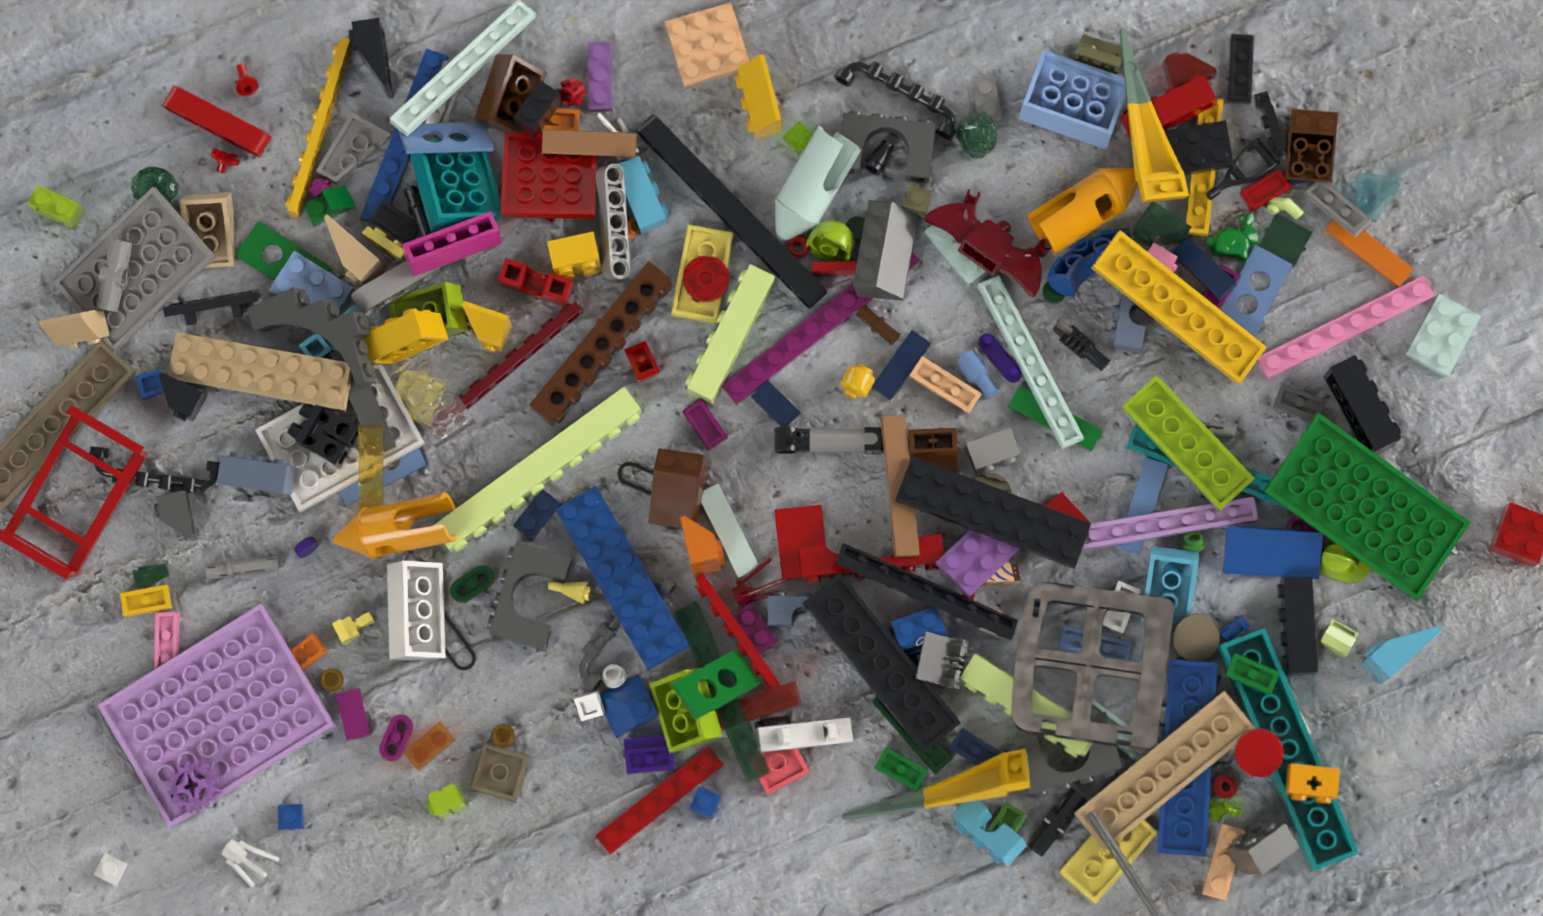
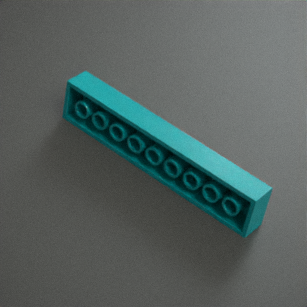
M1260 629L1220 645L1217 651L1226 672L1235 653L1280 672L1270 696L1230 678L1229 680L1244 715L1255 728L1266 729L1274 733L1282 743L1284 750L1283 761L1279 768L1269 776L1309 872H1314L1359 854L1337 799L1331 800V803L1327 804L1316 802V798L1306 797V801L1292 800V795H1285L1288 765L1323 766L1266 629ZM1313 778L1307 782V785L1311 786V790L1318 786L1317 783H1314Z

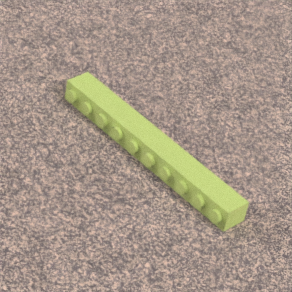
M623 387L456 508V510L434 524L433 526L443 524L449 535L456 534L458 536L455 542L445 543L450 552L462 550L468 544L466 541L473 536L478 538L487 531L486 527L492 522L497 524L506 517L505 513L512 508L516 510L526 502L525 498L531 494L533 496L537 495L545 488L543 485L550 480L552 482L558 480L564 475L563 471L569 466L574 468L583 461L582 457L588 452L593 454L602 447L601 443L608 438L612 440L621 433L620 429L625 425L631 426L640 419L639 415L642 414V411L626 388Z

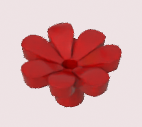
M217 148L211 151V157L217 160L216 171L219 173H225L229 165L238 166L240 160L237 159L238 155L234 153L228 155V152Z

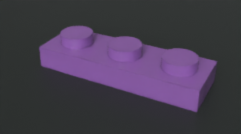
M588 42L589 112L613 111L611 42Z

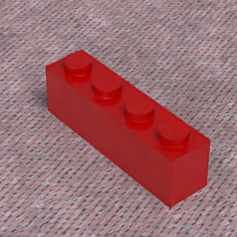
M1198 75L1193 76L1186 81V84L1180 87L1173 86L1158 98L1156 96L1150 98L1163 130L1173 128L1218 105L1217 98L1205 75L1200 77ZM1127 109L1120 116V119L1131 140Z

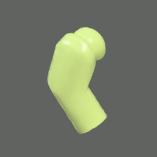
M1273 198L1267 206V210L1271 214H1277L1279 210H1285L1295 220L1304 212L1289 198Z

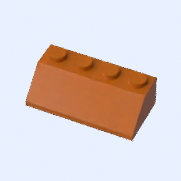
M686 516L680 517L693 577L696 578L702 573L705 576L721 573V566L725 565L721 541H716L713 533Z

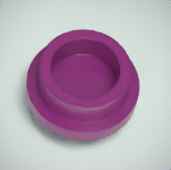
M322 178L313 181L309 184L311 188L308 190V193L312 194L314 198L323 195L322 190L330 188L328 185L330 183L329 180L323 181Z

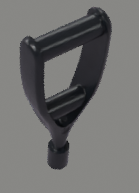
M1256 138L1233 160L1234 167L1227 170L1224 179L1217 187L1214 186L1206 192V197L1209 200H1213L1221 193L1220 191L1226 188L1254 182L1275 169L1280 164V160L1277 161L1260 141L1261 138ZM1254 147L1270 167L1254 176L1246 177L1236 166V162L1249 149Z

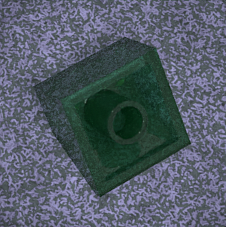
M1151 202L1136 223L1132 235L1143 246L1148 245L1151 247L1153 243L1165 246L1182 243L1187 239L1192 227L1156 202Z

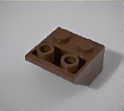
M956 428L911 429L908 431L910 459L914 456L958 473Z

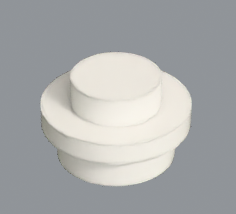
M609 665L603 671L602 680L607 687L617 688L625 682L626 672L621 666Z

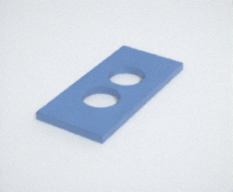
M481 122L420 124L409 136H405L398 130L406 154L493 151L494 148L486 126ZM461 133L467 136L468 140L457 142L452 140L449 135ZM425 134H436L442 138V141L432 143L426 141L422 136Z
M1255 245L1240 272L1241 278L1237 286L1233 289L1221 311L1254 336L1293 264ZM1262 272L1268 276L1270 284L1266 290L1256 291L1250 286L1249 278L1253 273ZM1243 295L1254 297L1257 302L1256 311L1252 314L1241 313L1237 308L1238 298Z
M419 448L401 457L398 467L394 470L387 471L381 468L376 471L372 481L368 483L357 481L339 492L346 506L427 466Z

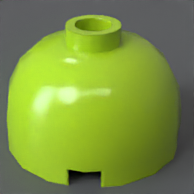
M828 220L822 221L813 228L806 245L807 247L810 245L812 248L811 253L821 261H849L854 250L855 240L853 233L843 222Z

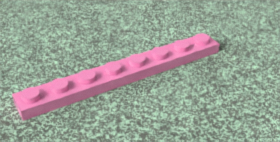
M1423 275L1261 355L1257 362L1268 380L1434 298L1435 295Z

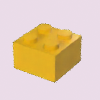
M594 232L547 241L554 274L574 279L575 275L584 274V276H591L597 274L598 270H602Z

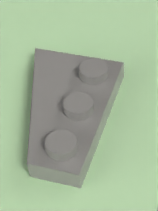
M351 112L318 166L317 174L338 184L392 137V134Z

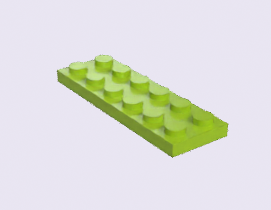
M1157 375L1121 407L1219 512L1254 481L1255 478Z

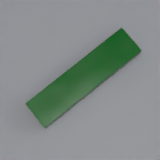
M1019 386L1008 408L1051 430L1033 393ZM1072 414L1084 437L1082 441L1076 444L1092 452L1103 430Z

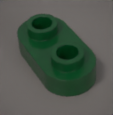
M484 565L475 567L452 583L450 588L452 598L458 603L471 601L494 584V573L489 567ZM482 574L487 576V580L483 583L479 582V576ZM460 588L467 589L466 595H459Z

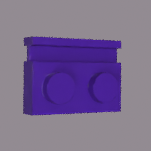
M664 735L623 739L627 775L675 770L674 754L669 753Z

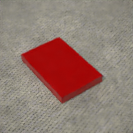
M822 505L774 510L781 577L785 581L801 579L798 560L799 548L826 547Z

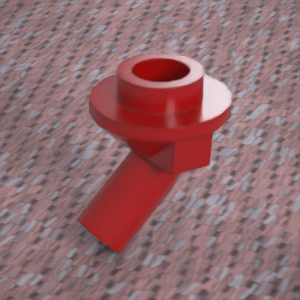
M245 63L236 65L239 80L235 81L237 93L241 96L254 94L259 85L255 77L248 76Z

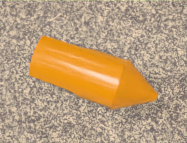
M1096 168L1095 172L1027 215L1028 221L1039 241L1046 239L1047 241L1044 245L1050 243L1055 256L1119 214L1125 213L1138 188L1134 168Z
M446 492L370 508L363 507L333 537V543L368 558L377 559L387 554L455 542L458 536L456 534L449 535L443 524L411 530L410 528L417 519L456 509L451 497Z

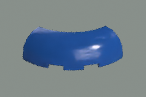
M1130 228L1101 231L1099 236L1088 240L1083 238L1071 245L1070 250L1063 257L1059 256L1051 266L1047 275L1050 286L1060 294L1075 297L1080 285L1096 273L1091 267L1115 234L1121 230L1131 238Z

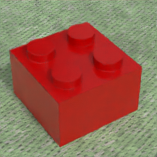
M1509 502L1504 506L1489 551L1534 568L1540 563L1543 555V514Z

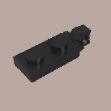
M1268 91L1255 94V108L1262 111L1263 116H1260L1264 130L1268 129L1270 137L1267 138L1270 151L1275 150L1277 157L1285 155L1286 145Z

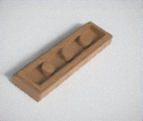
M543 129L542 153L636 157L637 133Z

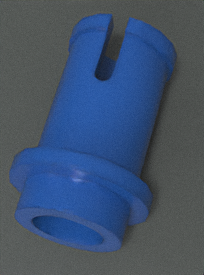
M1242 614L1239 617L1235 616V620L1219 630L1220 636L1226 643L1242 631H1248L1247 628L1250 624Z

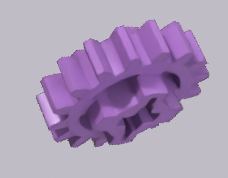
M195 760L193 766L190 761H185V767L177 765L178 773L171 772L170 775L174 779L166 783L172 786V789L167 791V794L174 795L171 803L179 802L178 809L183 810L186 807L188 813H192L193 808H195L196 812L200 813L202 812V806L209 809V801H217V798L213 796L214 792H220L221 790L215 787V784L220 782V779L213 778L216 771H208L209 764L206 763L201 767V763L198 760ZM196 771L202 772L206 779H200ZM183 775H184L185 778H184V780L182 781V783L179 785L180 779H181V778L183 777ZM192 781L198 784L194 791L189 790V787L193 785ZM208 789L206 796L203 798V793ZM180 795H188L192 803L186 802Z

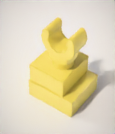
M367 612L355 621H352L351 617L348 616L343 620L339 619L333 622L332 625L344 646L360 637L357 630L374 623L370 612Z

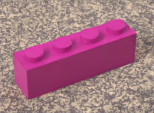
M490 211L404 243L405 259L414 277L500 245V230Z

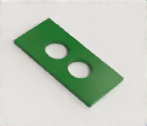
M257 221L235 253V257L275 281L294 251L328 272L332 269L326 263ZM269 245H276L282 250V257L276 264H267L262 259V252Z
M735 649L675 681L671 686L696 721L760 686L762 683L739 650ZM721 670L729 672L734 677V687L728 688L723 686L718 680V672ZM700 681H707L713 685L716 692L714 698H706L700 693L698 689Z

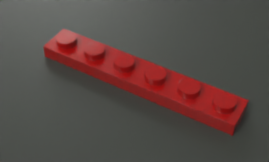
M702 573L696 577L697 585L694 586L701 598L706 596L711 604L708 608L715 618L721 617L724 622L721 625L729 637L732 635L738 642L735 645L743 657L745 655L748 656L752 662L749 666L755 675L762 676L765 681L762 685L769 696L774 694L776 698H779L785 694L781 684L706 576Z
M708 746L596 834V838L610 855L722 768L724 764Z

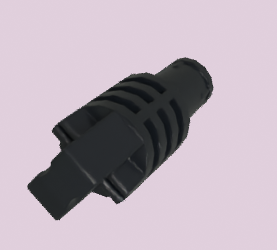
M1059 320L1053 327V331L1060 337L1059 341L1067 346L1069 350L1073 351L1075 355L1079 356L1080 359L1084 360L1086 358L1101 372L1110 363L1111 360L1095 348V343L1075 326H1069L1062 320Z

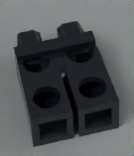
M304 403L299 410V415L307 419L306 423L302 427L293 422L287 433L301 447L340 469L350 452L343 444L352 448L362 429L357 424L317 404L313 406ZM329 436H331V437H333V438L339 440V441L342 442L343 444H341V443L335 441L334 439L330 438Z

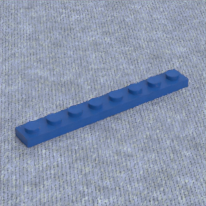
M426 48L405 103L440 72L443 62L449 59L447 55ZM396 127L360 216L361 220L374 225L377 224L369 220L382 200L392 205L411 155L406 154Z

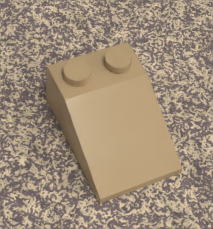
M231 192L184 195L180 200L181 217L216 256L205 268L234 267V211Z
M326 215L324 219L342 265L346 270L345 276L348 278V281L358 289L382 275L385 270L380 260L329 215Z

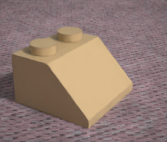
M103 309L39 321L41 328L55 345H66L67 349L81 347L80 342L87 341V345L101 343L102 337L109 336Z

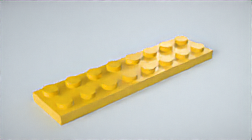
M1121 230L1115 234L1091 267L1092 270L1237 385L1241 384L1267 348Z

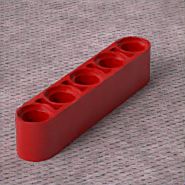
M175 85L172 86L161 105L178 117L258 158L262 156L272 138L265 131Z

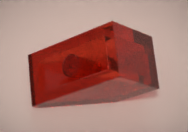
M1171 53L1166 56L1162 63L1169 88L1173 86L1180 87L1186 84L1189 78L1196 75L1199 77L1205 75L1207 81L1212 80L1217 73L1215 67L1188 53Z

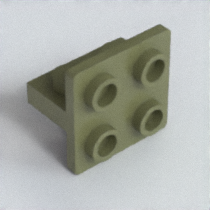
M1083 34L1073 60L1118 75L1123 58L1121 46Z

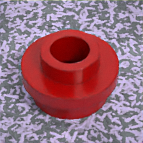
M796 236L787 242L786 249L796 259H802L808 255L810 245L807 247V239L805 237ZM799 244L803 247V249L801 251H795L794 246Z
M1221 775L1215 779L1213 791L1219 798L1229 799L1237 792V783L1233 777ZM1223 782L1229 784L1230 788L1228 791L1222 790L1221 784Z

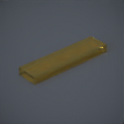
M381 425L358 426L359 511L363 507L370 508L384 505L383 426Z

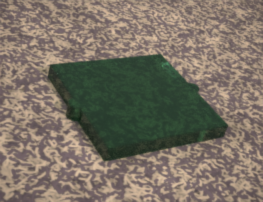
M1275 214L1270 226L1264 230L1265 235L1259 247L1295 266L1301 253L1306 251L1305 246L1312 232Z

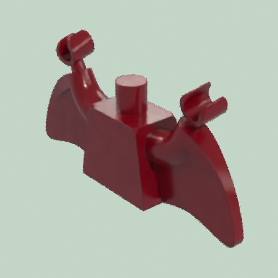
M970 189L966 193L963 200L964 203L943 205L925 215V222L948 232L959 244L961 243L958 252L993 277L999 269L1000 273L1015 280L1030 297L1036 296L1042 280V266L1039 257L1044 258L1051 250V247L1045 248L1043 246L1047 241L1046 239H1041L1034 248L1021 249L1011 245L1014 237L1009 234L1011 225L1007 221L1001 220L998 224H995L991 220H986L983 223L978 220L975 215V206L981 194L978 192L976 196H972Z

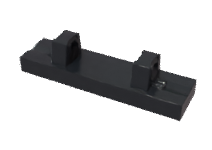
M259 290L166 304L163 307L164 317L184 314L186 326L194 325L197 323L195 312L227 306L231 307L233 318L242 317V304L257 302L260 299Z

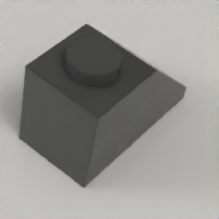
M185 491L156 496L157 503L154 504L156 517H160L165 524L191 541L197 540L189 495Z

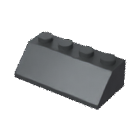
M869 200L853 282L857 297L904 300L918 214L893 202Z

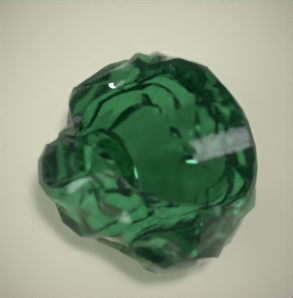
M974 111L968 117L959 121L956 128V138L961 143L962 150L973 159H981L994 149L997 140L996 124L993 118L985 111Z
M149 166L141 169L132 177L131 190L134 199L139 200L152 187H156L164 198L170 202L178 195L179 183L171 172L160 167Z

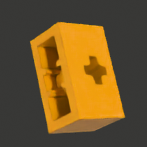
M1290 764L1287 768L1285 795H1292V800L1306 801V797L1316 798L1318 803L1330 804L1331 800L1338 798L1340 769ZM1312 778L1314 783L1318 784L1313 790H1311L1310 785H1307V782L1312 780Z

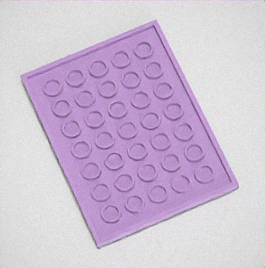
M259 604L97 705L169 828H173L197 813L195 808H193L192 813H188L186 807L183 810H179V802L171 803L174 795L167 794V791L171 790L172 786L166 783L174 779L170 775L171 772L178 773L177 765L185 767V761H190L193 766L195 760L200 761L201 767L205 763L209 764L208 771H216L213 778L220 779V782L215 784V787L221 790L220 792H214L213 795L218 800L336 726L263 604ZM196 771L200 779H206L202 772ZM183 775V777L180 779L179 785H180V784L182 783V781L184 780V778H185L184 775ZM192 781L193 785L189 787V790L194 791L198 784ZM208 789L203 793V798L206 796ZM180 795L186 802L192 803L188 795Z

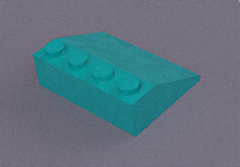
M452 139V140L457 141V142H464V141H467L468 139ZM426 140V141L432 142V143H437V142H440V141H442V140ZM487 151L415 153L410 155L431 233L490 211L495 221L503 219L501 218V200Z

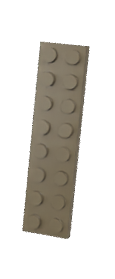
M102 341L76 365L0 445V507L4 511L33 482L71 415L66 413L70 405L95 417L136 374L131 367ZM81 421L79 422L71 438L69 439L70 442L78 435V433L86 426V424H84Z

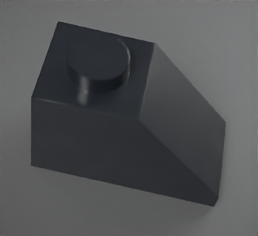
M161 372L159 378L168 407L174 412L173 416L184 422L186 419L194 422L207 398L206 395Z

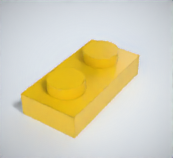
M168 585L120 593L123 617L125 618L172 609Z

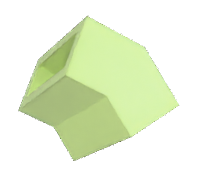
M1332 619L1318 643L1345 658L1355 643L1358 633Z

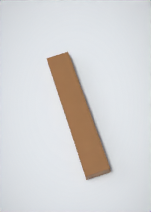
M882 416L880 419L894 558L918 557L920 553L915 509L895 501L910 462L906 416Z

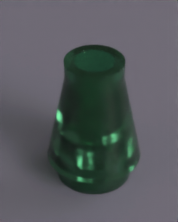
M166 563L139 566L136 570L132 571L138 589L148 588L163 578L169 577Z

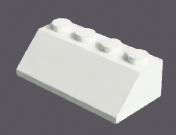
M399 561L388 564L389 660L445 658L443 563Z

